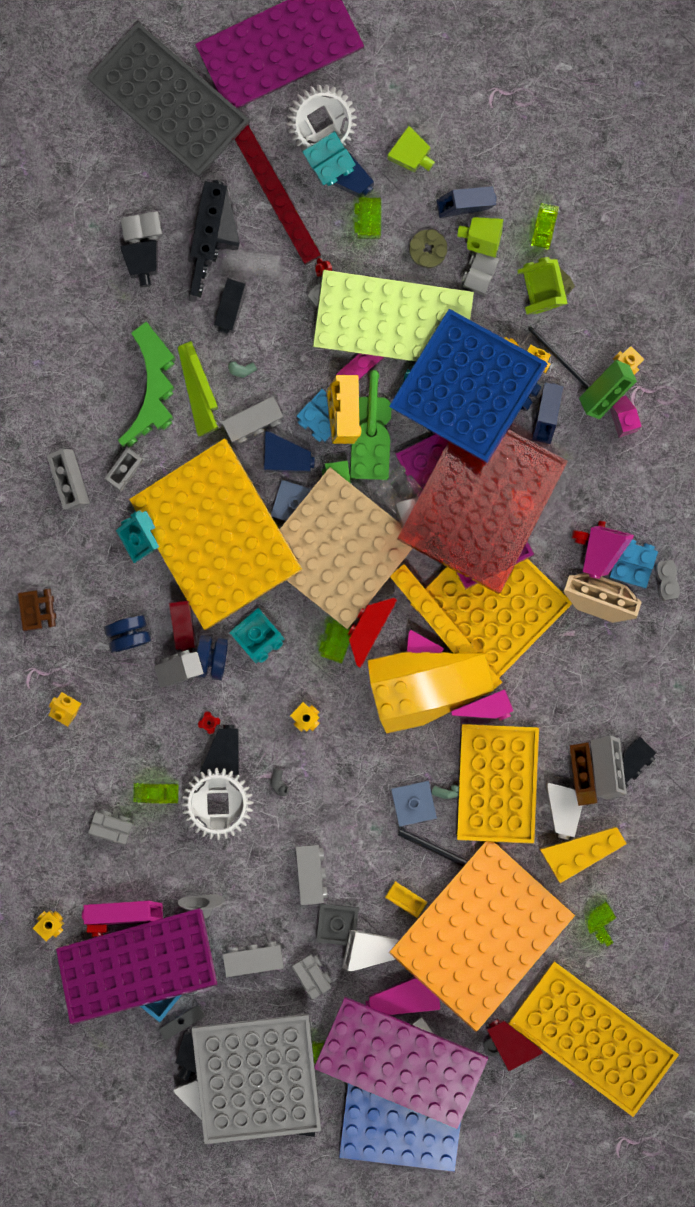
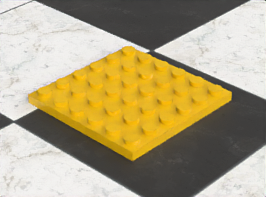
M529 559L466 590L452 563H450L425 589L478 653H485L487 664L499 678L572 605L568 597ZM411 603L410 605L418 612V610Z

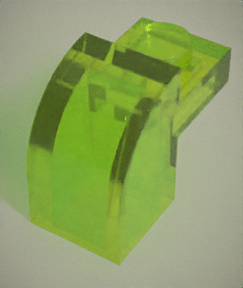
M540 203L531 241L532 246L550 248L559 206Z
M134 783L133 802L178 803L179 784Z
M607 901L601 902L589 911L586 918V928L589 934L597 931L595 936L601 945L604 943L608 947L614 942L604 926L615 920L616 916Z

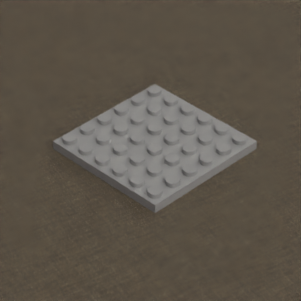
M309 1014L192 1027L204 1144L321 1131Z

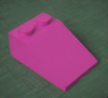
M502 690L451 711L450 715L489 719L498 718L501 721L510 717V712L514 710L506 691Z

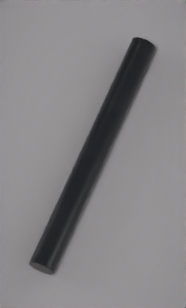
M400 829L398 836L456 864L464 866L468 862V860L403 829Z

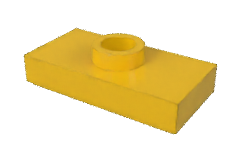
M396 881L385 896L386 899L416 918L419 917L428 903Z

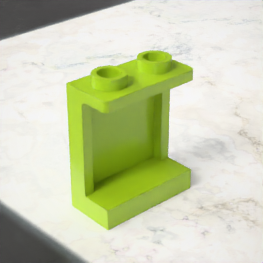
M543 257L538 259V263H526L523 265V268L517 270L518 274H524L531 304L525 307L526 315L540 314L568 304L558 259Z

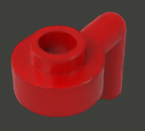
M599 521L598 526L605 527L606 522ZM572 531L571 538L575 539L574 543L586 545V542H589L590 533Z

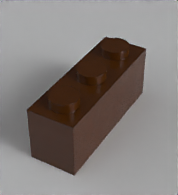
M589 742L570 745L578 806L596 804L598 802Z

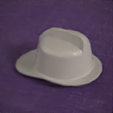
M215 894L183 897L178 900V905L183 908V913L199 908L202 909L204 920L211 915L212 909L224 903V898Z

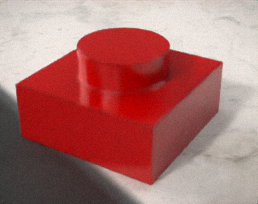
M87 925V933L92 934V937L103 936V934H108V925Z

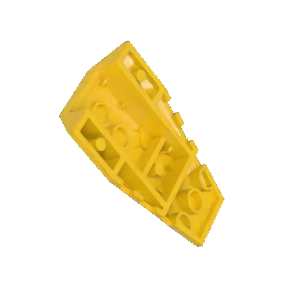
M401 652L368 660L370 683L379 718L386 734L423 726L494 691L485 653Z

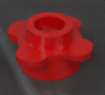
M318 258L315 271L317 277H322L323 270L332 271V265L329 261H322L321 258Z
M205 712L203 719L198 722V727L205 729L208 734H213L215 732L214 729L221 721L220 718L212 716L211 712Z

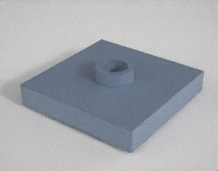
M282 480L271 516L287 521L312 489Z
M429 781L391 789L399 827L437 819Z

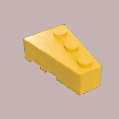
M336 375L326 390L332 444H354L361 436L358 375Z

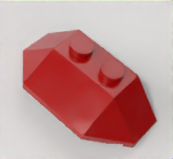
M391 598L367 605L366 609L362 608L357 618L360 620L357 626L352 625L348 633L351 636L349 641L357 667H362L397 599Z

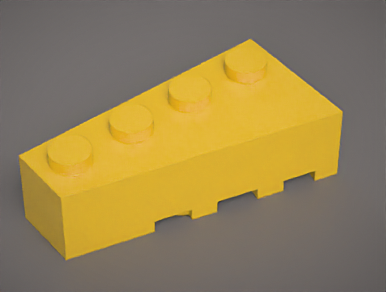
M611 827L543 847L539 850L557 881L562 883L627 843L618 828Z

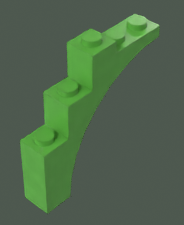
M147 322L131 333L145 359L147 391L144 404L137 419L130 429L118 439L124 448L126 446L128 448L132 447L137 443L139 436L142 434L145 436L153 430V425L158 430H166L173 424L171 421L174 419L161 403V400L169 399L174 394L172 391L175 389L161 371H167L173 367V362L176 359Z

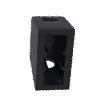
M156 240L120 246L130 277L139 278L140 287L151 286L150 276L158 274V245Z
M188 1031L183 1036L175 1062L182 1066L177 1076L185 1081H188L192 1072L197 1074L193 1035Z

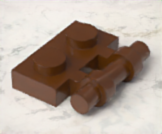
M44 589V597L40 598L38 597L37 590L18 593L23 631L43 629L42 621L45 620L48 621V628L56 627L55 619L57 617L53 609L54 596L51 595V589ZM45 603L46 614L41 615L40 604Z

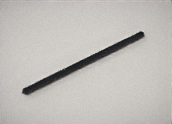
M528 327V330L588 389L590 385L532 327Z

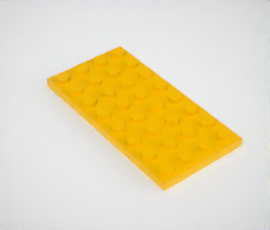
M553 961L508 1022L509 1025L632 1117L635 1116L679 1056L677 1052L555 961Z

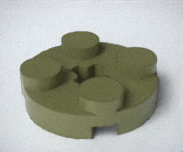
M433 229L418 232L410 242V257L418 266L430 269L439 266L447 255L445 238ZM426 244L433 246L431 254L423 251Z

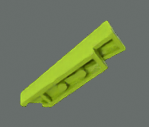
M192 341L178 346V352L197 435L200 437L218 430L212 411L219 408Z

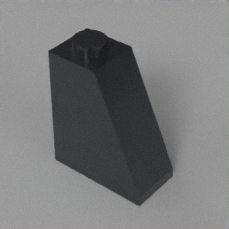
M227 278L214 323L218 332L226 335L229 332L234 333L247 293L245 283Z
M223 725V729H218L200 772L208 775L207 770L210 769L212 774H214L215 768H218L219 773L226 769V775L233 771V775H239V729H235V725Z

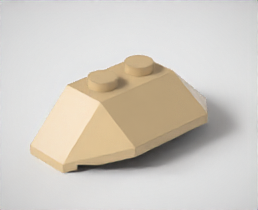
M581 573L575 576L569 575L564 589L565 595L577 610L612 623L636 619L641 606V601L636 598L626 585L602 576L600 579L589 577L588 573Z

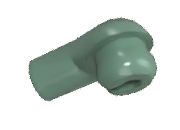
M231 362L228 365L229 372L240 378H244L257 371L253 362L246 366H241L237 362Z
M451 785L450 790L434 786L432 795L443 799L458 798L459 786Z

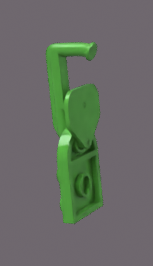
M372 370L368 374L369 397H359L361 436L352 444L350 478L389 480L390 436L384 426L391 420L392 409L389 407L391 403L388 399L377 397L380 375L376 370Z

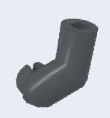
M274 769L271 787L277 795L286 796L289 794V788L281 780L283 770Z

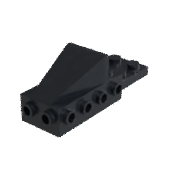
M205 181L202 188L188 260L190 263H195L188 301L196 302L198 297L201 298L204 287L201 279H205L207 267H211L212 262H216L219 249L237 253L240 245L227 185H224L222 181Z

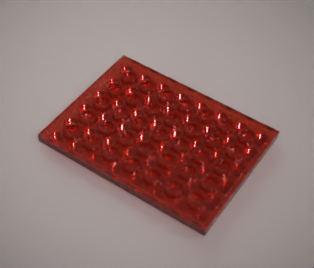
M510 429L507 430L488 463L448 441L397 540L489 590L500 594L568 461Z

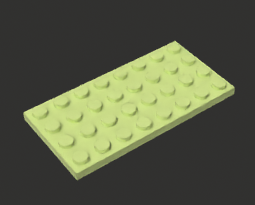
M323 270L312 347L417 362L448 309L470 320L474 292Z

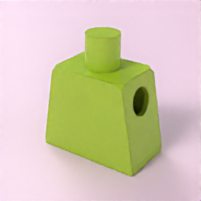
M408 126L387 156L389 161L412 172H416L419 166L430 171L435 164L432 159L427 157L431 149L430 146L410 126Z
M474 217L470 227L459 226L457 237L468 239V250L496 258L504 219Z

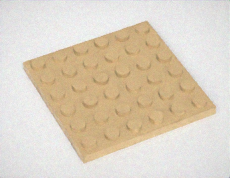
M330 467L279 529L303 569L286 581L347 630L357 619L361 609H365L420 540L407 528H402L397 520Z

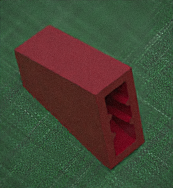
M189 601L169 603L176 650H181V652L189 650L191 653L192 649L196 648L190 603Z
M498 1018L488 1023L489 1026L485 1028L508 1071L543 1054L540 1048L502 1019L500 1021Z

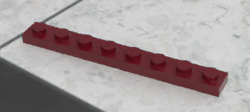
M247 125L234 140L301 260L306 265L319 258L321 254L249 125Z

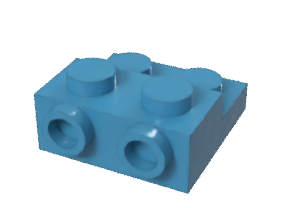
M321 389L297 415V419H299L297 423L305 430L308 427L313 432L311 435L318 442L322 440L326 443L331 437L327 395Z
M632 539L612 568L609 578L646 589L658 551L654 550L655 546L644 543L643 546L636 545L637 541Z

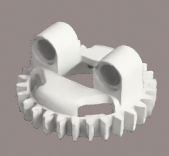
M317 85V90L310 86V92L304 89V96L302 97L298 94L299 101H292L296 105L295 108L289 107V110L293 112L287 115L288 118L292 119V121L287 122V125L291 126L288 132L294 133L291 139H298L296 145L300 146L303 144L301 150H304L313 144H309L307 141L317 142L335 131L343 146L346 147L344 140L351 141L348 134L355 133L351 130V126H357L352 122L353 119H357V116L351 115L356 110L355 108H349L353 104L352 101L346 102L348 96L345 94L341 97L343 92L341 90L336 92L334 86L330 91L328 85H325L323 90L321 85ZM323 106L333 123L316 133L307 115ZM346 117L348 118V121H345L343 131H345V134L343 135L340 132V129L342 126V121Z
M215 768V773L212 774L211 770L208 769V775L205 776L203 772H200L201 779L196 776L194 777L195 784L189 782V785L192 787L191 790L185 789L189 794L182 797L187 800V803L182 804L183 807H187L183 814H189L186 821L192 820L193 823L190 825V828L196 825V833L202 830V837L209 833V838L212 839L214 834H216L217 839L220 840L221 834H223L225 839H227L228 832L234 836V829L241 831L239 825H247L243 821L244 818H251L247 815V812L253 811L251 808H248V805L253 804L252 801H248L252 794H246L250 787L244 788L242 786L245 780L239 782L240 775L233 778V771L226 775V769L219 773L218 768ZM206 781L205 785L197 793H194L203 784L202 782ZM229 781H231V783H232L233 785H235L236 788L239 789L240 791L236 790L235 787L232 786V785L229 783ZM228 793L229 814L208 815L207 794ZM241 815L230 827V824L237 818V816ZM194 816H198L204 823H206L207 828L204 827V824H202L198 820V818L195 819Z

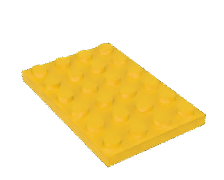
M462 724L457 840L534 843L539 728Z

